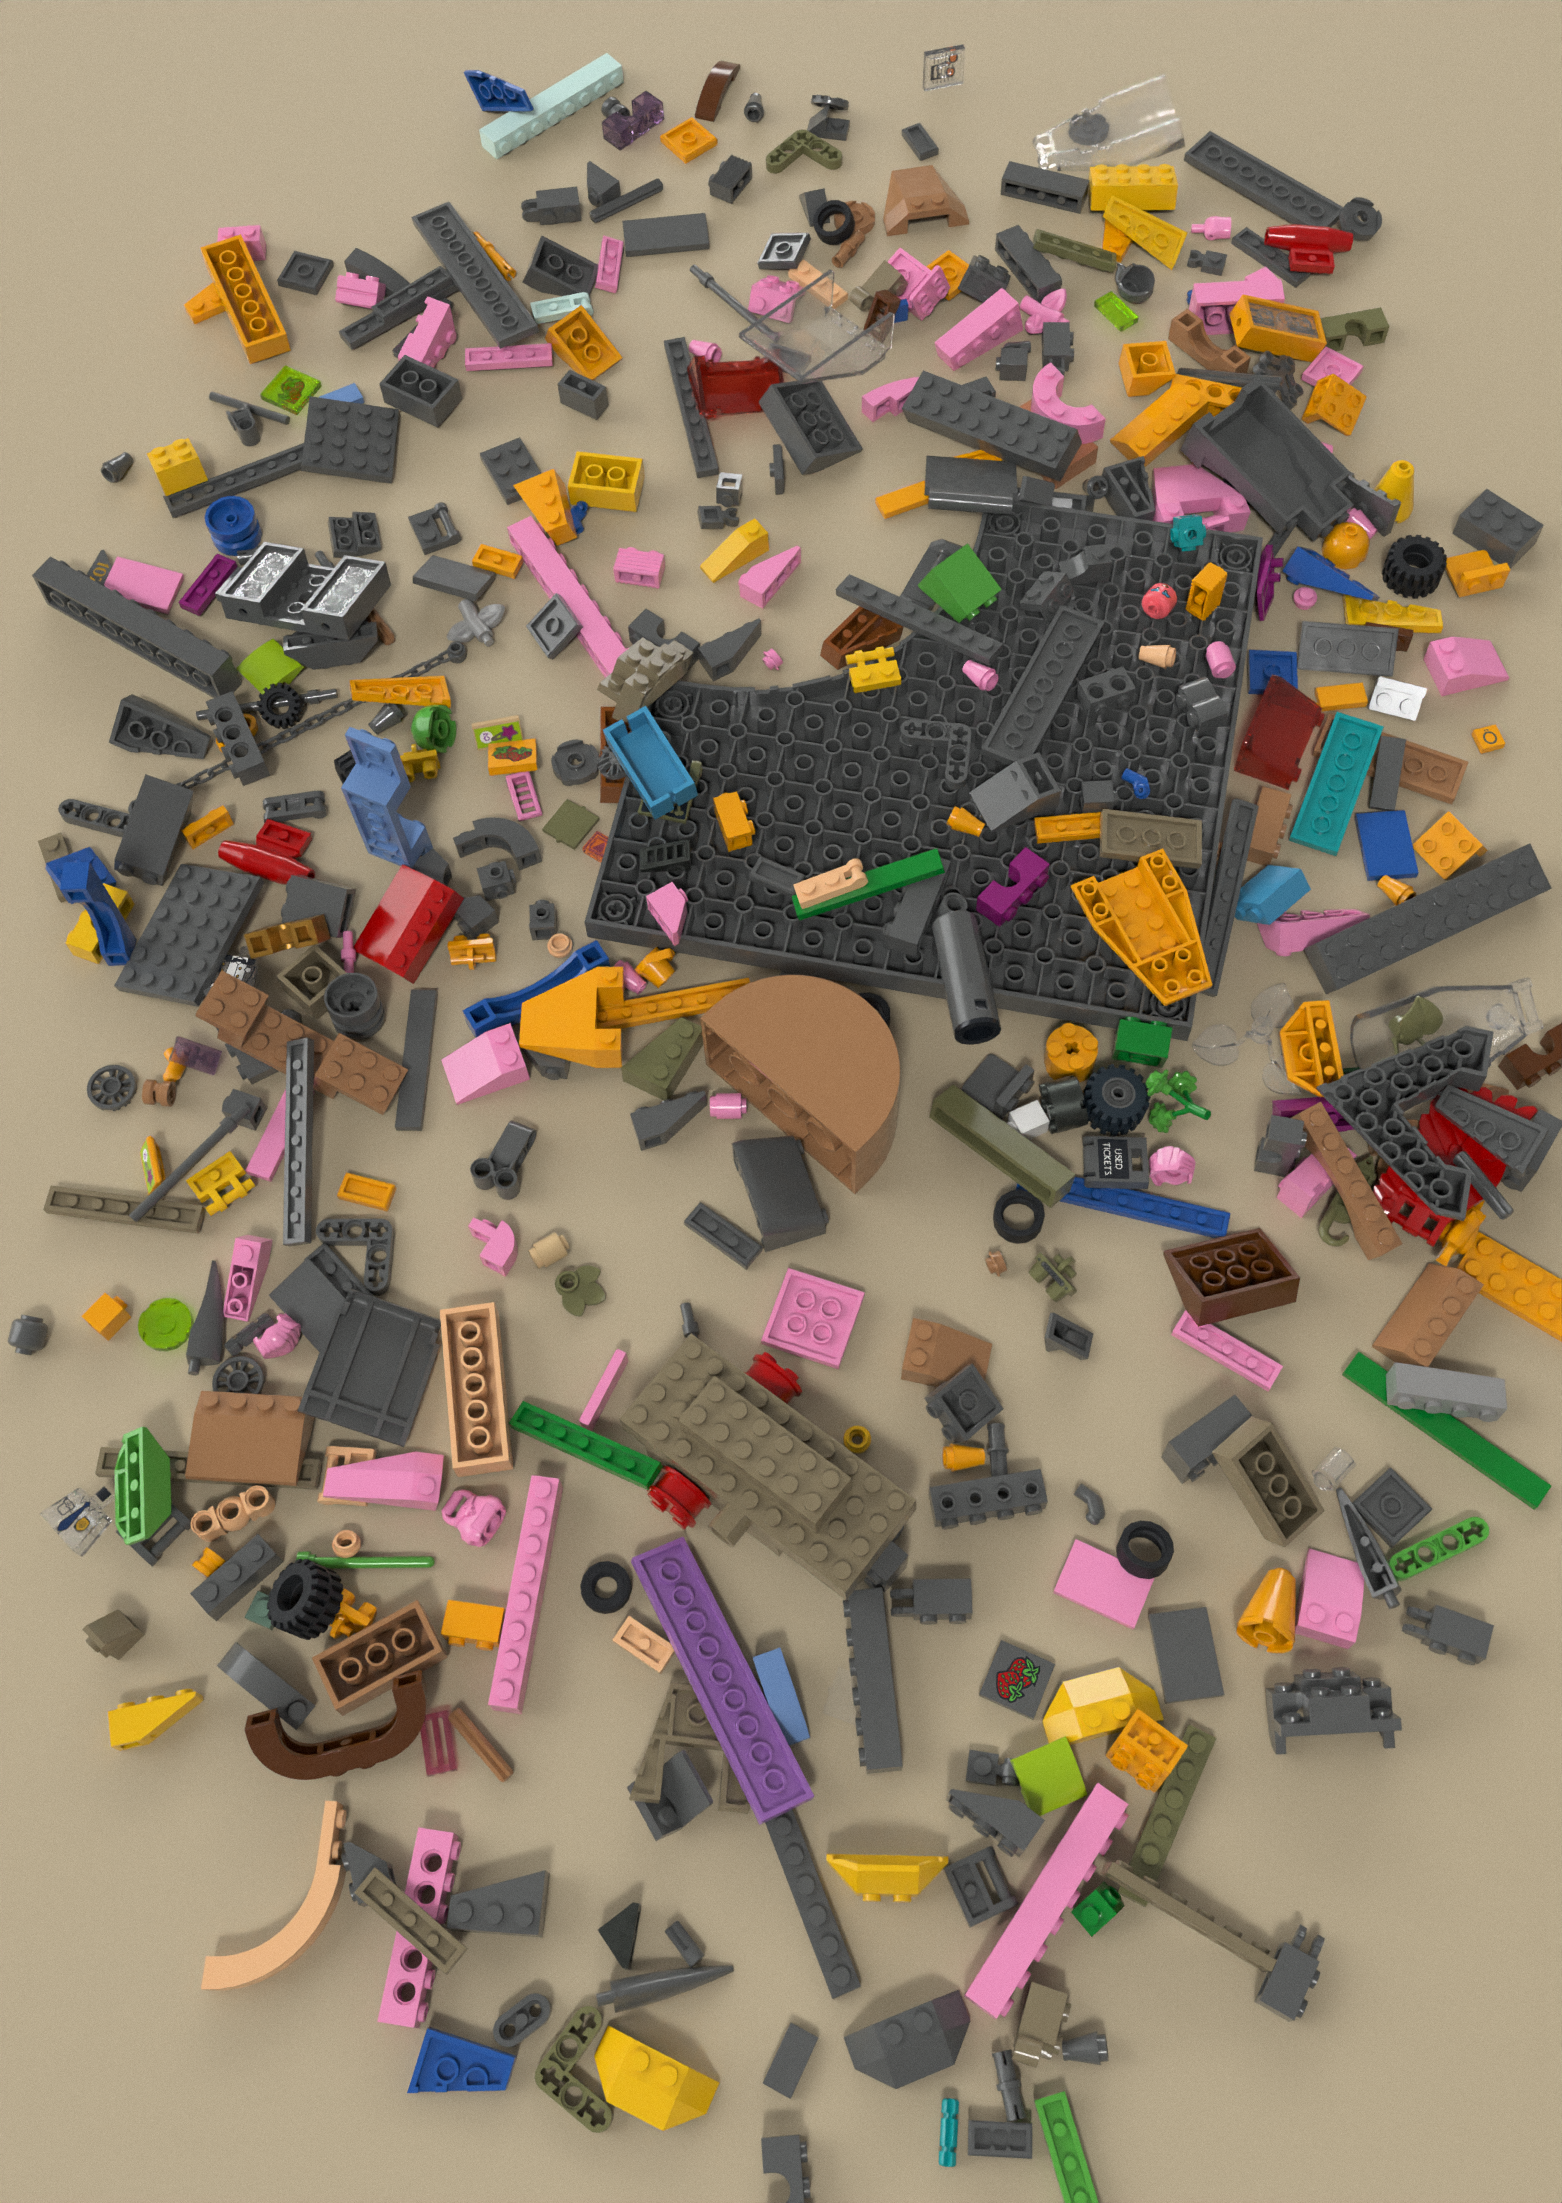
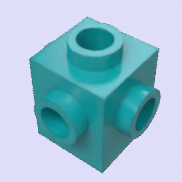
M1193 514L1173 517V528L1170 530L1171 542H1174V546L1182 548V551L1196 550V546L1203 545V539L1206 538L1205 524H1202L1201 515Z

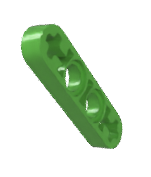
M1480 1517L1468 1518L1396 1553L1388 1560V1563L1397 1580L1405 1581L1481 1544L1489 1535L1488 1524ZM1471 1526L1480 1529L1481 1532L1478 1536L1473 1534L1464 1540L1462 1534L1469 1531ZM1444 1536H1452L1456 1539L1458 1544L1456 1550H1448L1443 1545ZM1424 1547L1432 1552L1433 1560L1431 1562H1424L1419 1558L1418 1550ZM1412 1559L1413 1564L1409 1565L1404 1572L1402 1570L1396 1571L1397 1560L1400 1564H1403Z

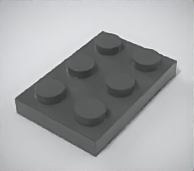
M520 437L480 453L481 461L507 505L522 500V497L513 485L541 474Z

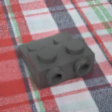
M973 1363L965 1366L949 1381L941 1383L924 1398L928 1403L926 1410L929 1415L939 1419L944 1426L941 1429L942 1434L947 1440L954 1441L955 1444L966 1442L1004 1409Z

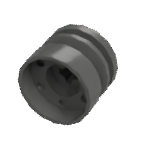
M346 973L336 977L327 986L324 993V1002L338 1034L341 1033L352 1040H363L372 1037L381 1029L385 1022V1011L376 985L367 975Z

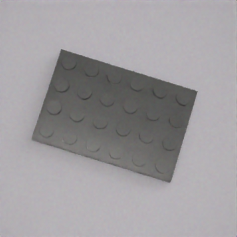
M180 864L135 946L130 960L127 961L114 986L122 992L199 1007L205 996L203 990L210 987L264 884L263 880L257 876Z

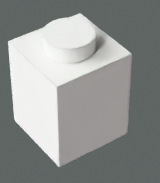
M1038 1100L1009 1112L1007 1124L1028 1138V1140L1047 1133L1050 1121Z

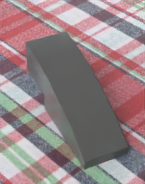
M355 248L344 261L346 271L359 274V279L366 280V276L379 278V282L386 285V297L410 284L391 267L358 248Z

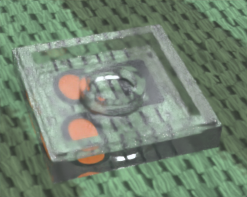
M964 44L924 52V91L963 84Z

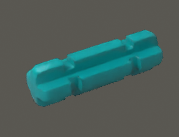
M944 2098L941 2109L944 2115L941 2118L939 2146H942V2151H939V2165L955 2167L957 2153L954 2152V2147H957L958 2119H956V2114H959V2101L957 2099Z

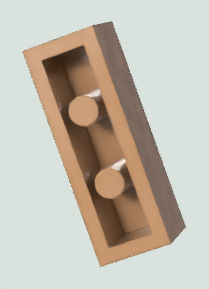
M1262 787L1257 803L1259 808L1247 861L1267 866L1270 865L1272 858L1277 859L1281 844H1277L1278 838L1283 839L1287 828L1283 821L1284 818L1289 819L1293 805L1289 804L1292 794Z

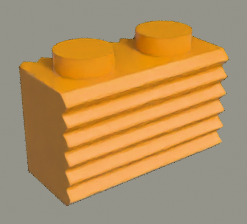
M1211 562L1208 563L1192 580L1190 595L1188 596L1185 609L1192 615L1205 621L1217 606L1220 605L1227 572Z

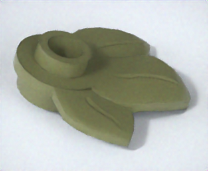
M584 1265L576 1271H564L557 1276L555 1280L556 1291L562 1296L563 1307L570 1314L581 1317L584 1313L585 1305H597L606 1299L603 1289L595 1282L601 1273L600 1269ZM568 1281L574 1283L571 1288H565L564 1284Z

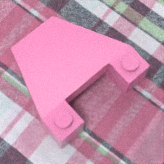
M1194 464L1153 469L1152 493L1155 506L1153 521L1173 524V517L1213 511L1214 515L1229 517L1230 522L1227 532L1244 531L1251 511L1246 499L1240 492L1203 468L1198 469Z

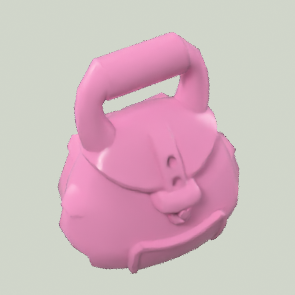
M464 1489L454 1491L441 1510L443 1520L447 1524L458 1528L462 1540L468 1545L478 1547L486 1545L491 1540L506 1514V1508L498 1497L492 1495L477 1496L471 1491ZM463 1497H465L467 1500L460 1507L456 1517H450Z

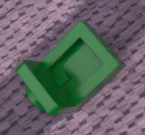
M1103 1881L1071 1913L1092 1937L1125 1905L1121 1901L1122 1899L1118 1891Z

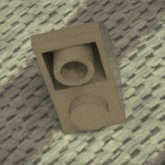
M118 1609L86 1625L82 1629L89 1636L85 1641L97 1653L100 1652L105 1658L111 1655L117 1660H120L145 1635L127 1615Z

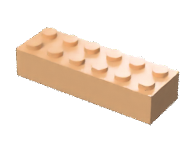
M494 1302L440 1310L453 1470L458 1477L512 1470L513 1459L510 1427L508 1424L509 1416L499 1312Z

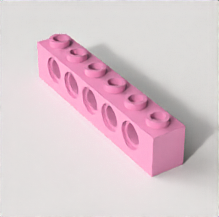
M418 1827L405 1893L439 1924H445L448 1915V1905H445L447 1892H451L453 1889L455 1873H451L453 1861H457L459 1858L461 1842L458 1841V1836L455 1833ZM433 1856H441L442 1865L440 1869L430 1872L428 1868L429 1860ZM428 1887H433L436 1893L434 1900L431 1903L424 1904L422 1901L423 1891ZM397 1931L377 2022L419 2029L420 2023L425 2022L427 2018L429 2003L425 2002L427 1989H432L435 1970L432 1969L433 1963L423 1954L419 1967L412 1969L409 1966V1956L414 1951L419 1950ZM412 1983L415 1987V1996L411 2001L405 2002L401 1995L402 1989L405 1985Z

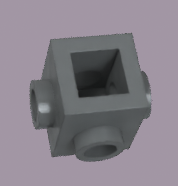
M506 861L493 862L487 866L477 868L486 901L496 898L503 899L508 895L514 894L512 884L517 882L513 869L508 870Z

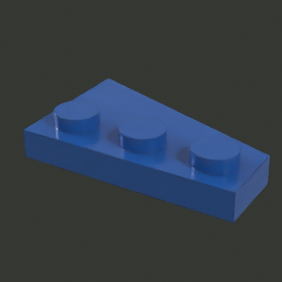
M429 2027L426 2030L407 2093L505 2091L508 2088L517 2056Z

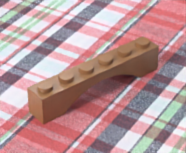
M1319 1102L1293 1116L1291 1119L1304 1121L1303 1131L1307 1132L1305 1147L1319 1161L1337 1188L1349 1214L1354 1236L1367 1259L1371 1260L1380 1257L1402 1245L1403 1243L1323 1104Z

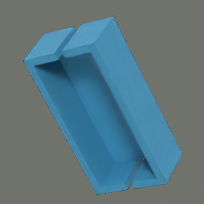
M644 706L626 716L632 731L628 734L622 719L603 729L607 744L656 820L674 809L673 804L677 803L680 806L698 796L691 776L648 708Z

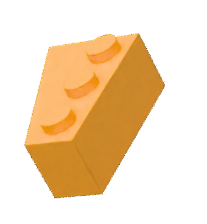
M555 469L513 485L556 546L577 538L565 484Z

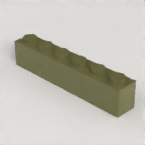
M952 1085L933 1100L929 1118L1044 1204L1052 1208L1070 1192L1076 1174L1033 1144L1028 1138L1018 1133L1005 1121L999 1119L986 1107L980 1105L968 1096L967 1093Z

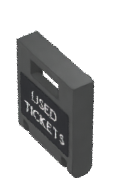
M1086 1136L1082 1139L1084 1146L1082 1150L1083 1175L1086 1177L1084 1179L1085 1187L1148 1189L1147 1138ZM1140 1157L1141 1171H1133L1132 1158Z

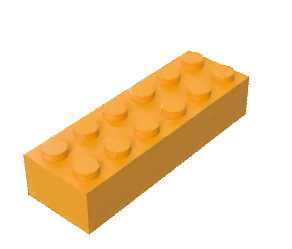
M241 234L200 247L206 268L249 363L252 364L291 351L287 334Z

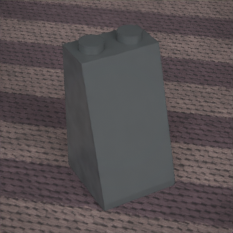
M145 774L115 857L114 870L123 876L140 878L150 885L157 884L163 886L183 835L181 830L186 828L191 815L194 791Z

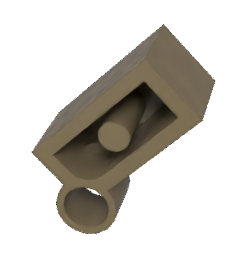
M884 260L862 287L857 286L852 290L849 300L861 311H866L871 308L877 291L888 290L898 297L905 291L909 283L898 270Z
M1034 1982L1029 1983L1013 2044L1012 2060L1037 2068L1040 2057L1051 2060L1052 2053L1059 2054L1063 2036L1058 2034L1061 2021L1067 2022L1071 2003L1066 2002L1068 1994Z

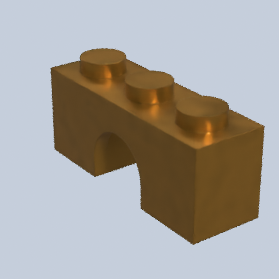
M324 914L265 927L244 934L251 959L271 955L294 947L297 949L319 944L331 938Z

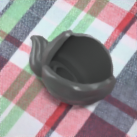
M1117 263L1115 282L1118 285L1121 297L1131 303H1142L1148 300L1153 294L1155 277L1151 269L1145 265H1136L1135 263L1127 267L1122 263Z

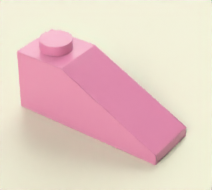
M795 546L752 566L739 579L740 597L763 609L801 563V547Z

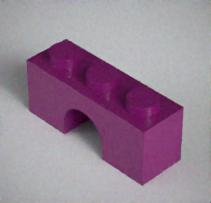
M1025 847L1009 865L1008 877L1016 882V885L1004 887L993 880L977 897L976 910L999 927L1006 920L1008 922L1011 921L1016 915L1019 906L1022 903L1024 905L1027 904L1037 887L1042 888L1048 881L1049 863Z

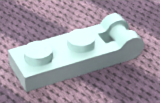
M586 292L530 303L533 318L537 324L561 320L580 305L584 307L590 316L594 312L590 304L589 294Z

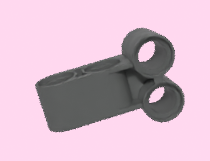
M511 1120L504 1129L489 1158H478L471 1164L470 1172L476 1187L481 1190H489L495 1186L499 1197L506 1200L517 1197L520 1192L517 1172L535 1141L537 1131ZM481 1172H489L486 1176H478ZM506 1181L513 1182L509 1186H501Z

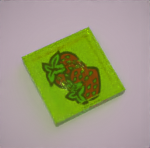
M285 365L261 392L260 396L263 401L298 415L309 402L310 396L313 397L322 385L320 380Z

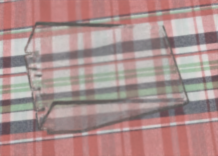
M830 269L741 331L739 338L802 384L863 375L885 359L887 351L892 348L895 314L889 312L866 330L859 328L851 320L843 317L841 313L831 307L833 304L834 271Z

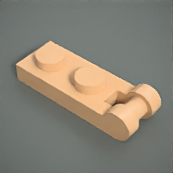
M852 859L842 867L793 884L801 908L805 909L864 887L868 883L866 874L862 872L863 866L860 859Z

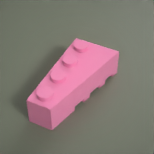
M1001 288L934 342L937 355L955 371L1023 331L1019 303Z

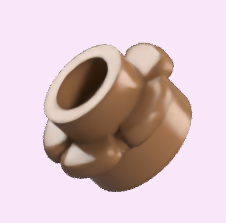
M1000 1251L988 1252L989 1258L985 1259L990 1274L996 1273L999 1277L1000 1273L1007 1271L1004 1259Z

